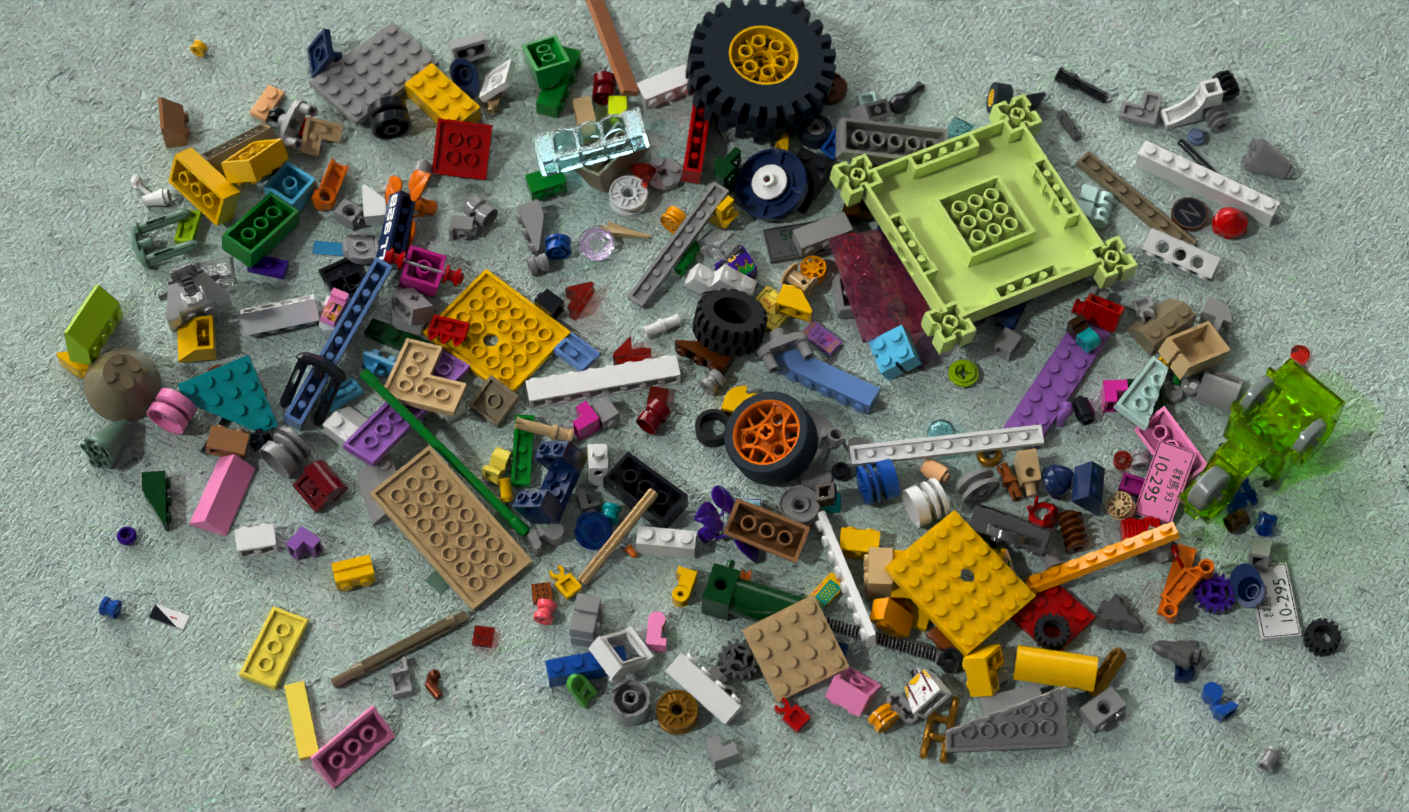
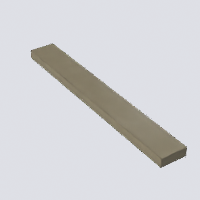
M1090 151L1076 161L1077 167L1107 192L1112 193L1115 199L1147 226L1197 246L1198 242ZM1184 250L1178 251L1184 257L1186 256V252Z

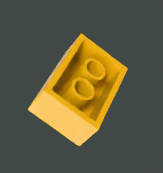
M282 139L253 141L223 161L221 165L228 184L236 183L241 185L246 182L254 184L260 182L263 176L270 175L272 170L282 167L283 163L289 158Z

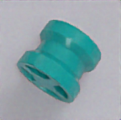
M610 502L604 503L600 519L608 522L607 525H617L621 507Z

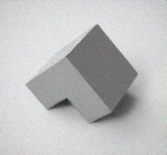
M718 735L706 739V750L715 771L738 763L739 753L734 742L722 746Z

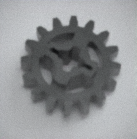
M736 639L734 644L728 641V647L722 646V652L718 653V666H721L720 671L722 673L726 672L725 677L727 678L732 676L733 682H735L736 678L743 682L744 677L750 680L751 674L756 675V669H760L750 646L746 644V639L742 643H739V640ZM730 653V654H731V657L728 658V661H726V658H727L728 654ZM751 660H753L751 666L748 667V663H750Z

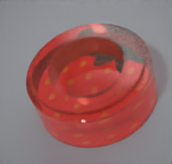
M1303 345L1294 346L1290 352L1291 361H1297L1300 365L1305 364L1310 356L1309 349Z

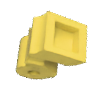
M496 447L491 455L489 465L486 464L482 468V479L499 485L498 479H501L503 474L506 473L513 452Z

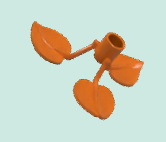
M421 170L413 171L408 183L411 200L416 201L415 210L419 214H415L412 217L406 252H408L416 232V224L413 218L424 217L425 214L434 215L437 210L436 201L421 197L432 175ZM392 175L388 179L385 189V201L387 204L390 194L402 190L403 184L398 176Z

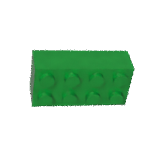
M270 192L222 234V250L249 268H252L299 225L300 211Z

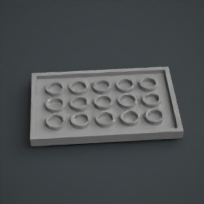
M391 22L309 83L317 93L357 127L369 118L367 109L373 101L381 97L401 95L405 92L404 84L431 63L439 67V61Z

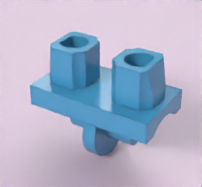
M373 349L371 352L365 351L363 353L362 368H368L375 376L381 375L388 378L397 358L394 356H389L387 359L383 358L382 353L377 349Z

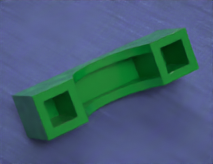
M565 46L562 47L570 59L571 65L557 85L541 90L536 102L537 113L553 118H558L560 112L564 111L565 99L570 97L572 83L575 84L578 75L577 71L582 68L584 59L581 58V51Z

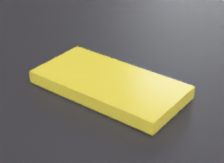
M273 606L239 673V677L276 691L310 623L309 619Z

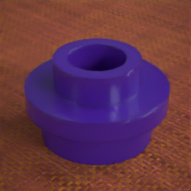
M128 526L122 527L117 533L118 542L124 546L133 544L137 539L136 531ZM126 535H130L129 538L124 539Z

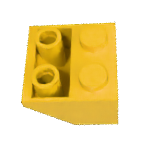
M212 315L193 317L177 328L179 363L217 359L216 326Z

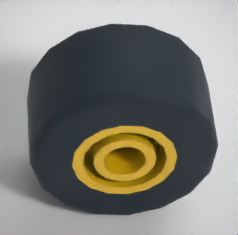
M998 82L992 83L986 103L988 114L991 113L992 107L995 104L1006 101L1008 105L1013 98L1012 85Z

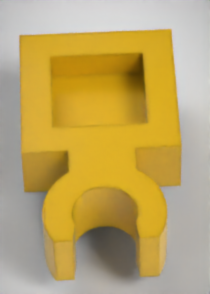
M561 565L557 566L559 574L549 571L550 578L553 581H557L555 588L566 600H569L583 590L582 585L571 573L564 574V569Z

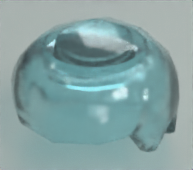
M944 419L933 421L927 428V437L956 434L952 423Z

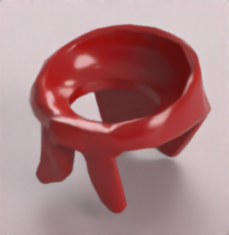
M1036 496L1034 505L1027 506L1029 522L1052 529L1057 524L1059 508L1047 502L1038 503L1039 497ZM1040 508H1046L1050 511L1044 516L1043 520L1035 517V512Z

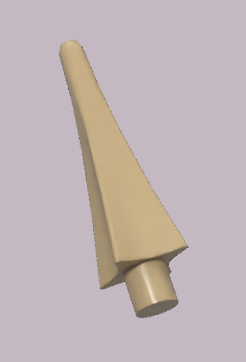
M502 92L486 101L488 104L487 113L494 114L495 110L499 112Z
M608 221V226L600 225V228L606 233L609 230L613 238L650 239L648 234L619 226Z

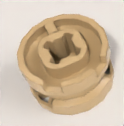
M1119 491L1114 492L1108 497L1106 510L1113 520L1121 521L1135 515L1136 505L1129 494Z

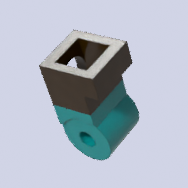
M1082 313L1068 321L1066 331L1086 353L1101 345L1099 336L1087 324L1086 318Z
M835 482L816 485V502L825 512L832 514L839 513L842 510L841 494L837 492V485Z

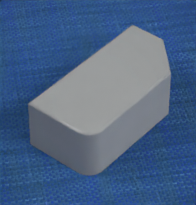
M395 310L392 312L391 323L396 329L422 336L423 331L428 327L429 322L411 326Z

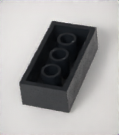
M627 452L603 478L604 489L631 509L636 506L650 488L657 492L658 497L642 517L658 528H669L688 506V495L630 452Z

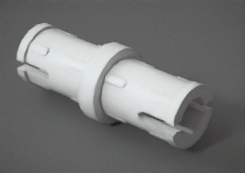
M678 314L665 319L660 318L657 322L644 326L642 328L643 334L646 338H649L658 333H666L668 329L680 326L681 319Z

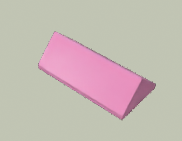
M1165 406L1150 416L1149 424L1145 431L1138 426L1134 429L1153 456L1159 440L1197 453L1185 487L1194 484V480L1199 475L1202 476L1209 468V464Z
M235 454L219 457L189 524L226 536L256 469Z
M372 705L310 758L313 768L334 789L391 741L395 735Z

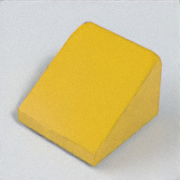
M788 133L783 134L781 140L776 141L775 148L788 151Z

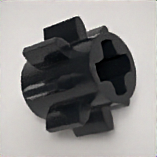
M256 429L255 433L250 434L249 444L254 448L253 451H258L268 440L273 441V437L269 430Z

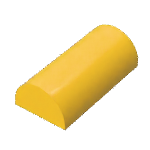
M1018 645L1013 680L1059 687L1066 686L1067 688L1094 692L1098 657Z

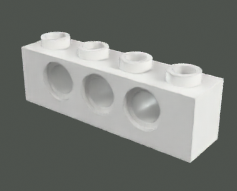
M1151 228L1142 248L1146 250L1145 254L1154 258L1158 255L1163 258V262L1172 266L1174 263L1181 265L1179 269L1190 273L1191 270L1197 272V277L1208 280V278L1213 279L1222 260L1221 257L1155 228ZM1162 242H1166L1169 245V250L1166 253L1160 251V244ZM1179 250H1184L1186 252V258L1184 260H1179L1177 258V252ZM1197 257L1203 259L1204 263L1201 268H1197L1194 265V260Z

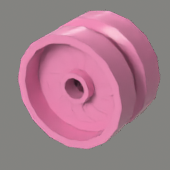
M161 388L155 398L156 402H152L147 410V416L162 429L177 435L183 434L188 426V421L193 418L197 408L191 400L181 393L169 388Z

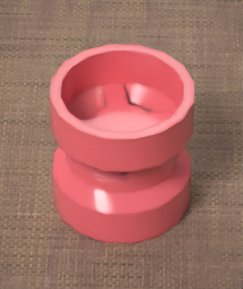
M539 599L537 603L538 610L534 613L533 620L543 625H551L557 604L549 599Z

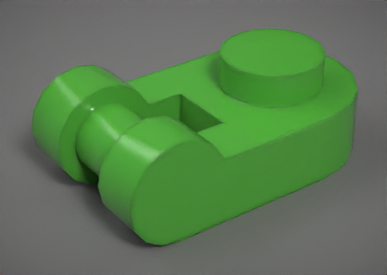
M575 673L567 680L568 691L576 699V702L585 709L589 705V700L595 698L598 694L597 690L583 675Z

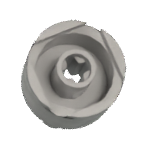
M625 679L613 687L610 705L614 718L624 726L630 727L640 724L648 717L651 712V697L649 689L643 682Z

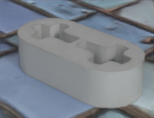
M898 692L890 693L887 696L886 703H890L893 707L892 710L900 715L898 720L905 726L915 725L918 720L917 715L913 714V719L905 718L906 713H912L909 701ZM892 699L894 701L898 699L899 704L891 705Z

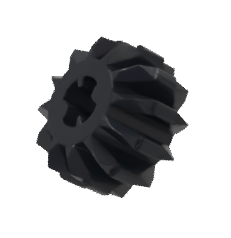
M1229 70L1220 71L1212 76V79L1218 78L1223 90V102L1233 100L1239 95V84Z

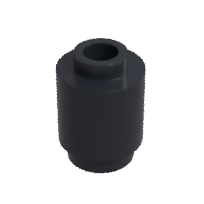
M1078 396L1072 400V407L1074 408L1073 412L1077 421L1083 426L1095 421V412L1088 397Z

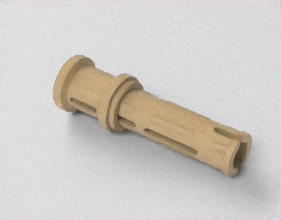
M517 417L514 429L547 436L551 441L569 440L571 442L574 433L573 428L569 430L561 428L557 424L550 426Z

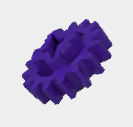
M1215 572L1212 579L1201 580L1193 591V595H1196L1194 602H1200L1198 607H1205V613L1212 610L1213 615H1215L1216 611L1219 610L1223 614L1225 609L1229 611L1231 605H1234L1236 601L1234 598L1236 596L1230 585V578L1224 579L1225 574L1219 577L1217 572Z

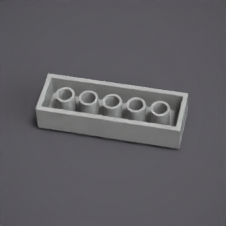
M842 117L836 124V160L852 161V158L866 154L872 164L883 165L948 140V130Z

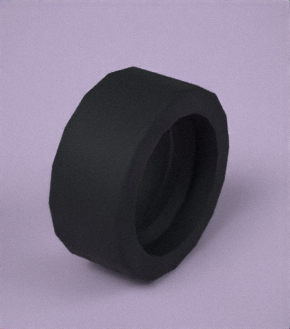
M718 409L703 411L695 422V433L699 442L708 447H719L725 444V429L718 436H708L703 433L702 425L709 420H718L726 427L729 416Z

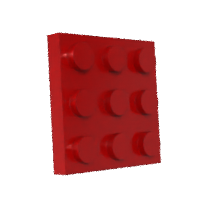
M438 118L431 173L487 180L493 125Z
M1060 585L1035 594L1036 597L1011 618L1016 625L1034 640V627L1039 617L1041 618L1044 614L1048 616V613H1052L1053 616L1057 613L1059 614L1058 617H1065L1064 621L1067 620L1069 622L1070 636L1067 644H1065L1064 648H1059V651H1063L1095 620V616ZM1049 626L1043 630L1044 634L1049 638L1060 636V631L1056 627Z

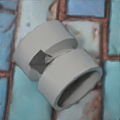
M475 194L466 202L463 213L469 217H474L475 222L482 228H487L496 219L498 209L490 203H486V200L480 195Z

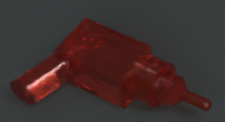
M640 162L633 164L628 169L632 174L642 179L640 185L643 188H647L649 181L657 171L651 164Z

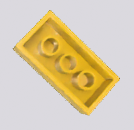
M433 63L429 64L404 84L406 96L436 124L438 118L477 123L482 119L480 106Z
M192 147L176 153L168 182L216 226L233 219L241 191L232 183L228 184L227 179Z

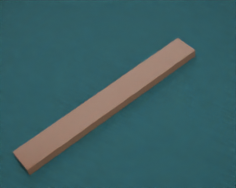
M585 0L621 94L637 97L640 93L604 0Z

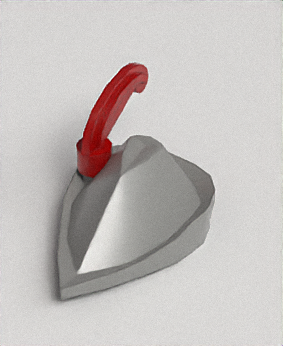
M1149 525L1148 531L1155 529L1156 527ZM1177 540L1147 551L1149 558L1155 563H1163L1176 558L1181 569L1185 567L1179 556Z

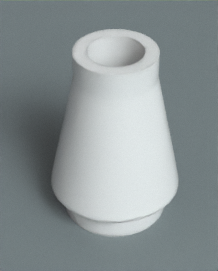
M161 188L143 196L145 207L167 206L172 202L169 189Z

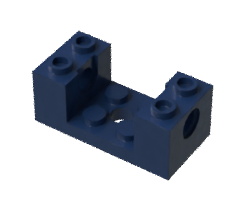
M569 440L541 441L534 458L548 472L539 491H519L513 508L531 524L559 523L588 457Z

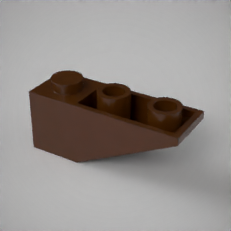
M675 340L674 342L675 351L679 356L687 357L696 365L704 366L710 371L716 369L723 376L735 360V356L728 357V355H718L717 352L712 353L707 347L704 348L700 341Z

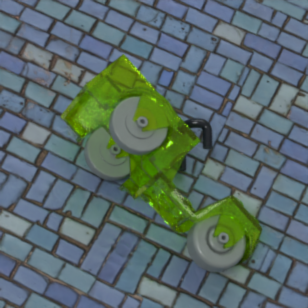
M1291 357L1277 371L1269 367L1265 376L1245 392L1239 403L1235 400L1232 402L1230 407L1231 414L1223 433V437L1227 441L1219 444V449L1211 456L1202 473L1193 480L1184 492L1177 495L1179 502L1185 506L1183 511L1195 521L1199 518L1208 525L1232 503L1245 479L1258 466L1271 476L1270 479L1263 482V486L1268 488L1275 485L1293 466L1300 468L1305 465L1322 448L1333 433L1346 402Z

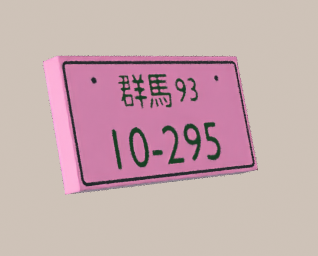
M1159 440L1136 503L1135 514L1142 517L1153 516L1160 518L1162 524L1172 522L1197 453Z

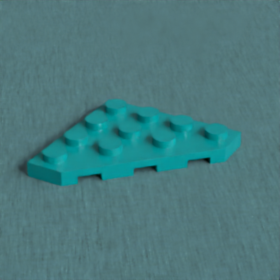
M250 355L241 357L178 384L181 394L191 400L196 407L253 431L260 428L265 431L279 426Z

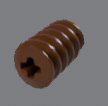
M1073 510L1062 511L1057 515L1059 525L1061 526L1060 530L1063 533L1062 538L1065 540V550L1068 554L1079 553L1085 546L1089 545L1088 540H1083L1087 538V533H1082L1086 528L1085 526H1080L1084 523V520L1078 519L1082 516V512Z

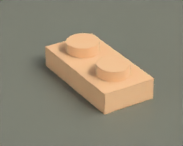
M268 85L251 109L250 115L266 123L270 116L269 110L278 107L285 96L284 91Z

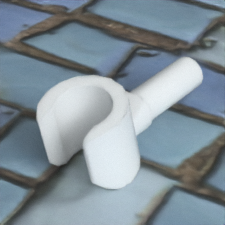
M134 174L130 180L131 187L141 190L146 195L150 194L151 192L141 185L143 179Z

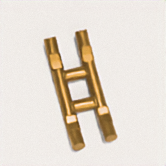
M952 696L948 717L936 714L937 709L927 717L919 754L921 759L927 758L930 742L935 741L943 743L939 761L943 764L947 763L949 752L945 749V734L932 732L934 722L946 724L945 730L955 726L960 697Z

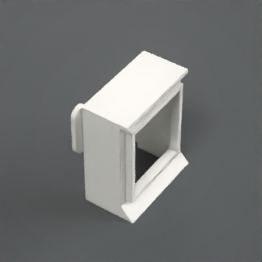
M632 626L616 633L602 637L598 636L588 648L607 673L612 683L625 680L627 674L642 670L653 658L652 653ZM627 638L641 657L623 662L612 646L618 645Z

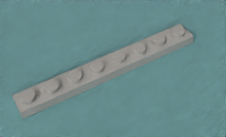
M713 181L627 296L628 300L642 309L646 306L714 215L716 207L729 195L728 189Z

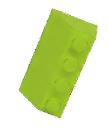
M95 284L64 331L71 362L92 365L95 358L99 356L103 346L106 345L110 335L114 333L115 327L123 318L120 302L100 285Z

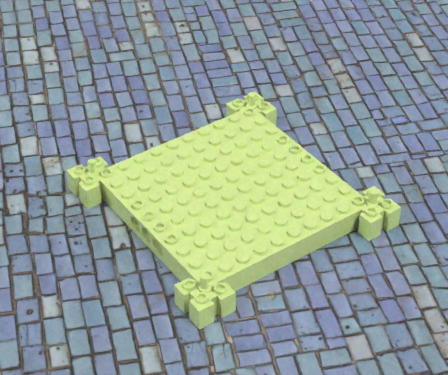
M1025 94L1012 98L1009 105L1006 101L993 105L989 116L991 124L894 161L872 168L869 158L866 154L852 158L850 165L844 161L832 167L830 180L836 189H842L840 196L847 207L861 202V198L863 199L932 309L924 313L921 326L928 337L934 336L932 344L939 355L953 350L955 343L960 347L972 342L976 333L973 322L1092 274H1095L1093 278L1100 289H1104L1114 285L1116 279L1121 282L1133 277L1138 266L1130 253L1124 254L1126 246L1119 236L1106 240L1105 244L1102 242L1033 136L1039 133L1043 121L1036 111L1030 112L1031 103Z

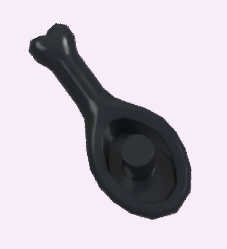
M918 81L909 91L893 95L888 102L891 112L898 114L907 111L911 106L912 97L919 91H923L925 85Z

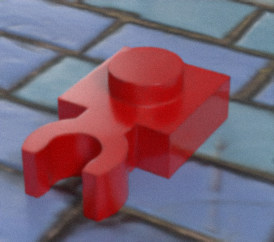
M782 698L781 703L785 707L779 708L775 705L774 711L779 715H784L782 721L794 732L798 733L811 720V717L796 704L791 708L788 700Z

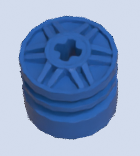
M889 458L877 461L876 471H874L870 464H866L865 469L863 466L856 467L858 489L867 506L873 505V499L876 503H880L881 493L887 501L900 497L899 481L893 463Z

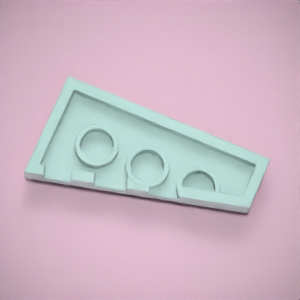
M1153 356L1113 408L1145 431L1169 367Z

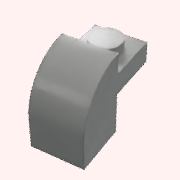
M1208 297L1199 321H1209L1218 334L1222 336L1224 330L1227 332L1229 330L1232 314L1226 304Z

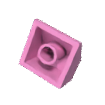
M848 667L834 676L825 697L830 699V702L834 705H840L847 709L850 714L860 717L867 710L882 685L852 667Z

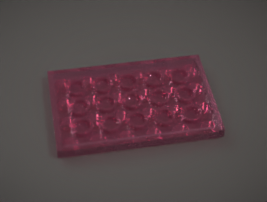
M882 229L840 235L829 239L863 343L874 340L876 337L900 325H903L910 334L925 332L921 322L927 309L922 294Z

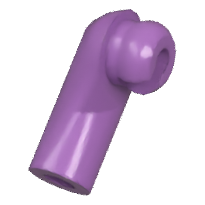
M1064 402L1062 404V409L1057 414V427H1064L1066 420L1073 414L1074 408L1072 403Z

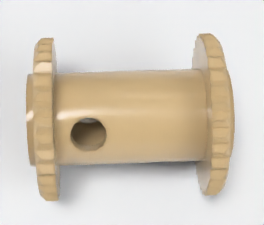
M792 263L783 273L780 283L781 285L790 283L802 290L807 299L815 290L818 278L813 277L810 280L797 271V263Z

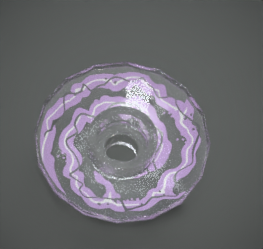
M596 225L589 227L580 236V252L589 260H604L611 255L615 248V237L604 226ZM600 243L601 247L596 248L595 245Z

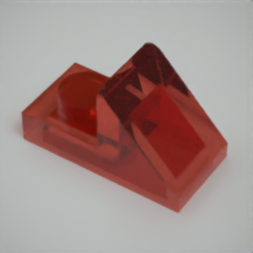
M591 281L565 288L566 297L571 299L568 305L569 318L575 321L595 293L594 283Z
M630 336L613 353V364L620 365L628 361L638 362L651 358V348L638 347L632 349Z

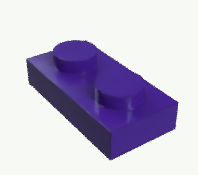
M264 256L252 268L247 267L249 273L284 280L289 267V261Z

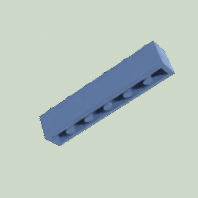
M794 348L774 355L779 366V370L775 374L779 373L790 381L801 383L807 389H814L824 397H831L842 405L854 408L859 413L869 415L879 398L880 388L816 358L805 361L800 351Z

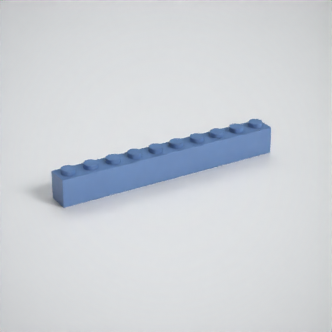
M377 257L374 259L319 356L338 365L390 275L392 265ZM314 366L311 368L283 419L284 423L299 431L330 379L326 372L322 380L313 377Z

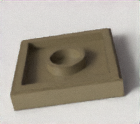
M490 375L468 406L499 428L521 397Z

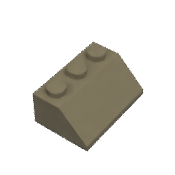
M1171 298L1166 299L1155 307L1156 319L1152 320V317H1146V322L1142 323L1140 318L1127 327L1126 331L1152 356L1159 350L1167 337L1193 326L1196 314L1183 301Z

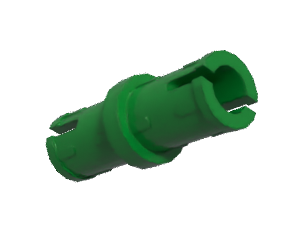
M694 240L674 268L678 275L683 276L689 266L695 262V257L702 249L701 243Z

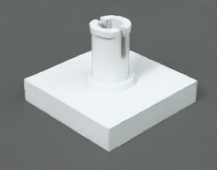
M512 59L485 75L479 95L481 101L485 102L500 92L508 99L516 94V90L510 86L516 66Z

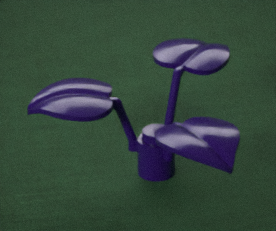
M720 485L712 488L711 496L715 505L721 509V512L718 514V510L713 504L705 502L698 508L694 521L705 525L697 532L699 539L703 543H708L714 538L718 541L721 538L729 537L724 534L720 535L723 529L721 517L725 511L730 515L735 500L731 493ZM735 539L739 550L756 564L759 557L758 548Z

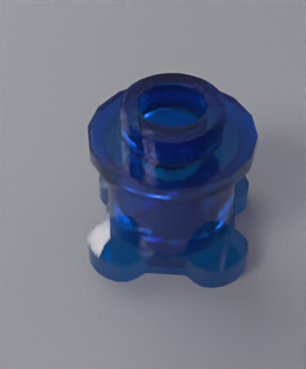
M1260 511L1257 519L1258 523L1255 524L1254 530L1259 536H1271L1278 517L1265 511Z

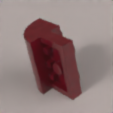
M318 460L303 469L305 473L292 485L316 513H319L331 500L336 501L348 489V486L324 460Z

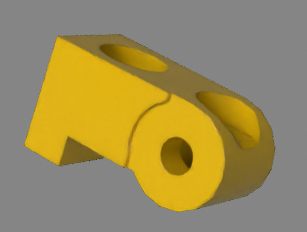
M678 566L676 578L679 582L672 591V601L676 607L682 608L687 606L698 579V572Z

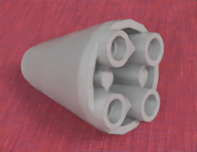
M1263 137L1253 138L1249 144L1251 149L1248 155L1244 154L1240 162L1243 165V170L1289 179L1295 166Z

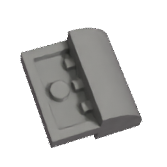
M1208 368L1201 381L1195 401L1232 413L1244 379Z

